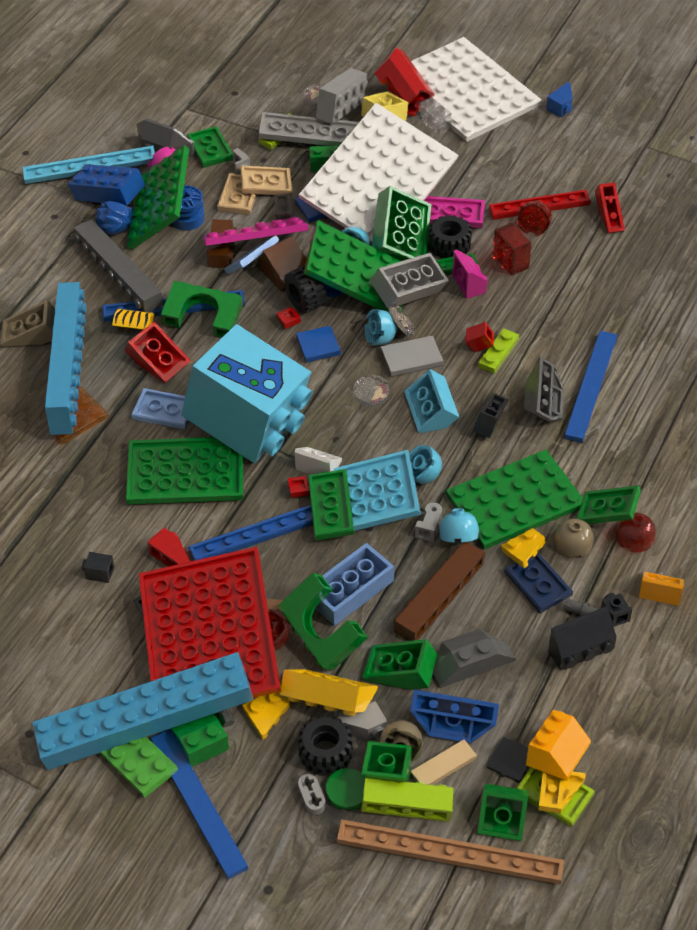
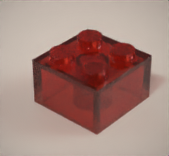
M513 223L495 229L492 251L494 259L498 260L504 270H507L511 276L529 269L531 242Z

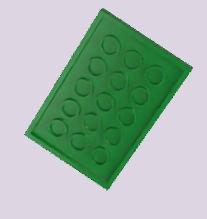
M184 145L181 148H177L170 156L164 157L160 163L153 165L149 171L141 174L145 186L135 196L127 243V247L131 250L180 218L189 148Z
M317 220L314 224L304 274L379 310L390 313L391 309L398 316L401 315L402 305L388 309L369 281L379 268L401 261Z
M215 437L129 440L127 504L243 500V456Z
M546 449L446 490V496L455 509L462 508L464 512L471 513L477 520L479 527L477 541L484 550L523 534L532 528L535 529L579 510L583 497Z

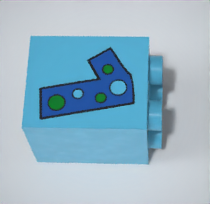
M236 324L192 366L181 416L255 464L265 453L270 456H274L284 441L282 435L286 431L294 434L300 428L305 415L299 412V410L306 406L313 393L312 390L307 388L311 371Z

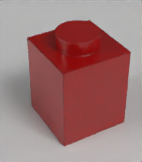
M486 322L466 328L465 343L474 353L494 346V332Z

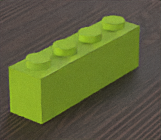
M365 777L361 812L450 821L453 809V787L441 784L435 786L422 782L410 783Z

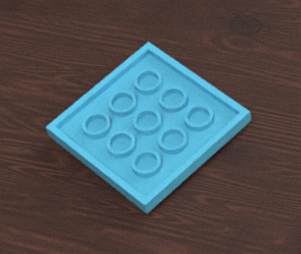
M408 450L334 468V471L346 469L354 531L421 515Z

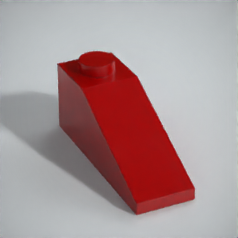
M616 183L599 184L595 190V196L607 233L625 231Z
M163 528L148 541L149 554L167 567L190 562L175 532H170Z

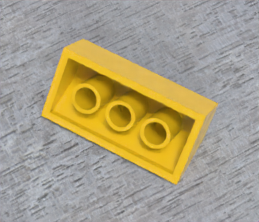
M284 669L281 684L282 692H280V695L287 696L288 701L299 702L304 700L306 701L305 704L318 707V704L324 705L326 710L337 711V709H341L343 714L355 716L357 712H364L378 686L307 669Z

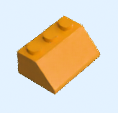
M553 709L529 743L526 766L568 780L590 746L591 740L573 716Z

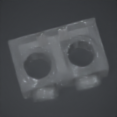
M433 97L419 103V119L439 135L451 129L452 113Z

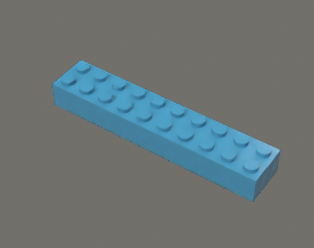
M80 282L58 283L45 402L50 435L73 434V427L77 426L75 413H78V403L76 401L79 400V389L77 387H80V376L78 374H81V363L79 362H82V351L80 349L84 347L83 338L81 339V337L85 336L84 326L82 325L86 324L85 315L83 314L87 313L86 303H83L84 289L80 288Z
M236 652L34 721L33 727L40 759L47 770L254 699L239 653Z

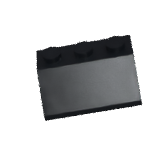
M605 606L551 628L548 653L559 670L572 668L582 661H590L595 656L609 653L615 648L617 636L608 608Z

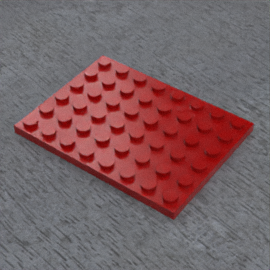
M258 547L139 573L151 681L238 652L244 665L253 698L282 692Z

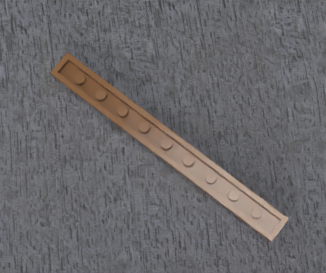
M341 820L337 837V844L561 885L564 860L348 820Z

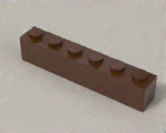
M463 542L460 547L457 546L452 556L442 563L441 569L437 573L434 572L426 586L423 585L419 589L417 596L408 601L404 611L396 615L394 618V632L408 641L419 640L484 565L485 552L468 542Z

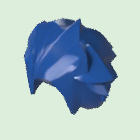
M114 201L102 203L100 208H97L96 223L108 237L126 231L131 223L132 207H127Z

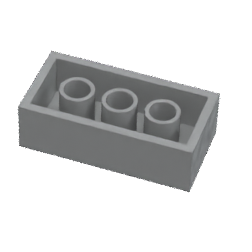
M349 68L319 88L316 118L334 124L361 105L363 97H366L367 73Z
M427 253L381 267L369 281L386 307L390 309L439 293L449 280L432 254Z

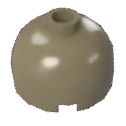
M571 518L565 520L558 525L554 534L555 548L561 555L568 558H575V556L580 555L585 557L591 552L594 543L591 527L580 519Z
M404 720L388 724L383 729L379 741L381 743L412 746V762L420 757L423 748L422 735L419 729L411 722Z

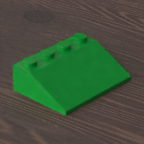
M388 186L379 192L372 247L400 261L426 254L431 204L392 186Z

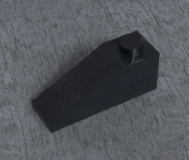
M492 392L480 411L472 431L481 437L490 438L509 399Z

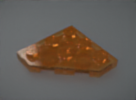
M81 385L77 387L79 389V400H76L78 403V413H75L77 426L73 427V434L53 435L62 445L109 418L108 412Z

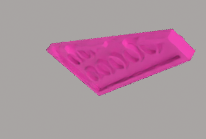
M299 217L273 220L271 223L266 224L265 222L255 223V226L243 227L237 230L230 229L222 233H207V236H203V243L208 246L308 231V223L299 219Z

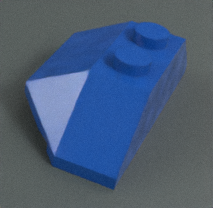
M414 690L411 704V713L429 736L456 741L465 740L468 743L474 742L496 726L499 704L420 690Z

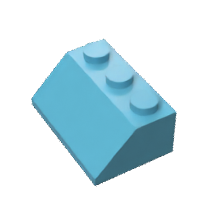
M431 369L404 391L419 433L445 429L459 418L445 377Z

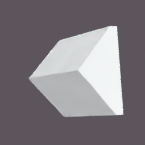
M310 447L295 449L296 470L308 474L334 471V468L339 467L342 461L341 457Z

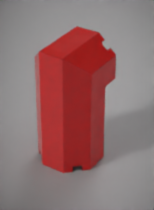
M396 47L376 68L374 74L380 83L389 86L387 89L393 95L408 102L407 114L416 116V112L424 113L433 104L432 96L434 97L435 94L405 52Z

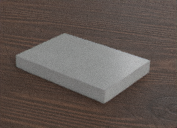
M433 336L381 346V353L391 376L443 365V358Z

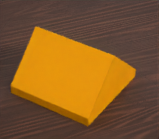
M644 571L639 598L679 606L684 579Z

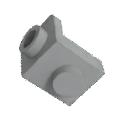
M239 148L233 150L235 174L240 175V166H250V158Z

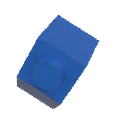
M569 82L547 96L546 109L559 117H563L572 109V91Z

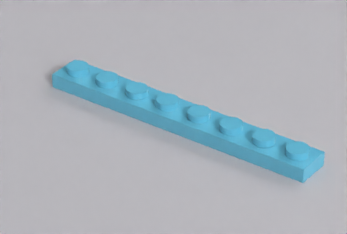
M147 146L23 167L25 184L75 176L86 164L125 168L144 165L149 160L152 161L154 159V147Z

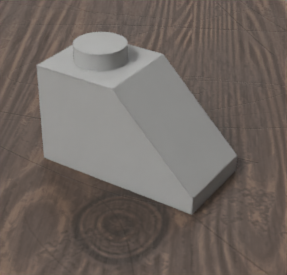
M376 701L370 703L364 712H357L355 716L345 714L338 717L342 720V724L346 723L352 736L364 740L380 738L383 729L387 726V720Z

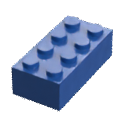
M86 164L68 185L75 200L98 203L114 201L128 205L145 186V183L137 168Z

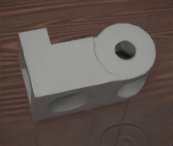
M427 504L423 522L417 521L415 538L434 542L442 520V507L440 504Z

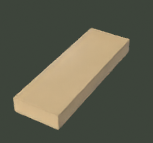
M462 740L413 769L411 776L416 782L434 785L476 760L477 755L468 743Z

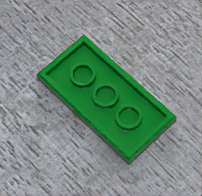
M346 469L308 475L315 540L355 534Z

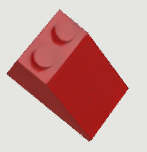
M155 321L130 340L124 350L136 364L163 383H166L191 362Z

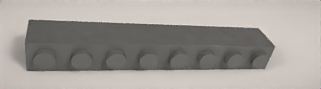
M92 219L74 227L76 243L83 247L85 253L91 255L92 260L99 264L102 271L107 272L109 278L117 283L120 290L123 289L127 297L135 302L138 309H141L143 312H151L164 305L162 292Z

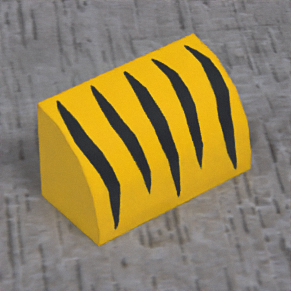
M117 309L112 326L144 330L153 323L154 313Z

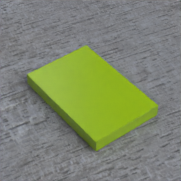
M531 767L517 786V789L529 790L528 802L539 808L543 771ZM582 784L561 813H547L572 827L593 797L595 791Z

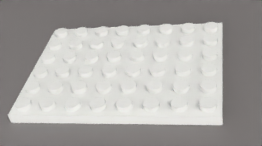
M465 37L411 61L435 94L434 97L432 96L433 104L428 109L466 142L542 105V100Z
M375 103L301 191L299 198L344 228L353 226L363 229L370 239V245H372L378 193L388 186H392L424 201L458 159V154Z

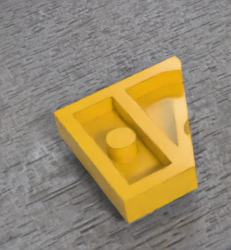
M532 528L502 544L501 549L504 554L523 568H526L529 558H534L538 553L537 551L545 544V537Z
M280 692L257 697L242 705L252 725L262 740H264L268 736V731L273 725L275 726L278 723L280 716L288 710L290 701L287 700L286 696L280 695Z
M543 772L538 810L561 813L585 781L586 773L572 772L568 780Z

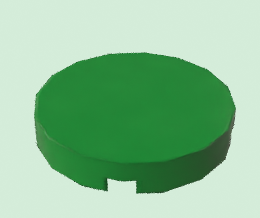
M345 768L334 772L328 778L326 784L327 798L337 809L355 810L362 806L365 777H361V772L352 768Z

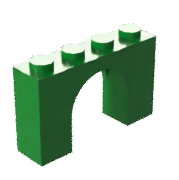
M174 281L161 313L162 325L180 328L184 315L190 307L197 304H208L218 311L213 324V336L222 338L237 324L243 308L242 296L218 289L214 290L203 286L187 284L186 282Z
M312 573L278 606L282 610L281 615L292 624L294 633L305 642L304 647L316 657L317 665L322 669L334 670L369 637L356 621L347 620L327 638L322 639L316 634L312 626L313 612L317 605L333 589L322 575Z

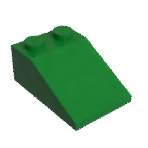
M428 639L372 645L363 680L409 690L429 688L437 653Z
M214 714L170 728L191 767L229 750L228 735Z

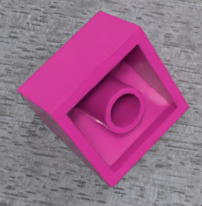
M454 250L452 276L465 297L468 299L486 293L488 280L482 274L479 265L470 256Z

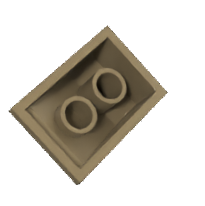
M46 300L4 319L0 345L2 347L43 345L52 341L55 308Z

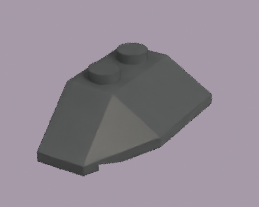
M148 118L136 124L141 147L153 146L156 153L164 147H169L170 149L174 147L176 150L185 145L189 148L188 157L195 155L194 142L191 139L188 140L176 128Z
M539 357L526 380L524 410L548 422L561 420L563 418L564 388L560 377L556 373L555 364Z
M477 629L441 643L432 675L439 688L514 662L516 658L507 642L481 629Z

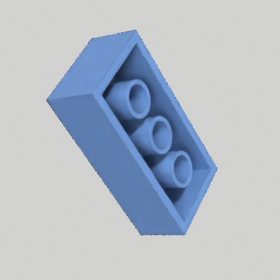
M365 543L322 575L333 591L315 609L334 626L394 581V566L368 543Z

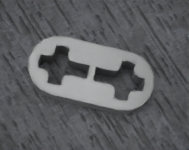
M312 774L302 775L298 780V789L308 813L319 815L325 810V798L318 780ZM306 782L311 785L312 791H309L308 787L305 786ZM312 798H315L316 802L319 803V806L315 807V805L312 804Z

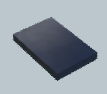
M539 553L534 558H529L526 568H523L516 562L504 568V573L540 614L573 596L572 589Z

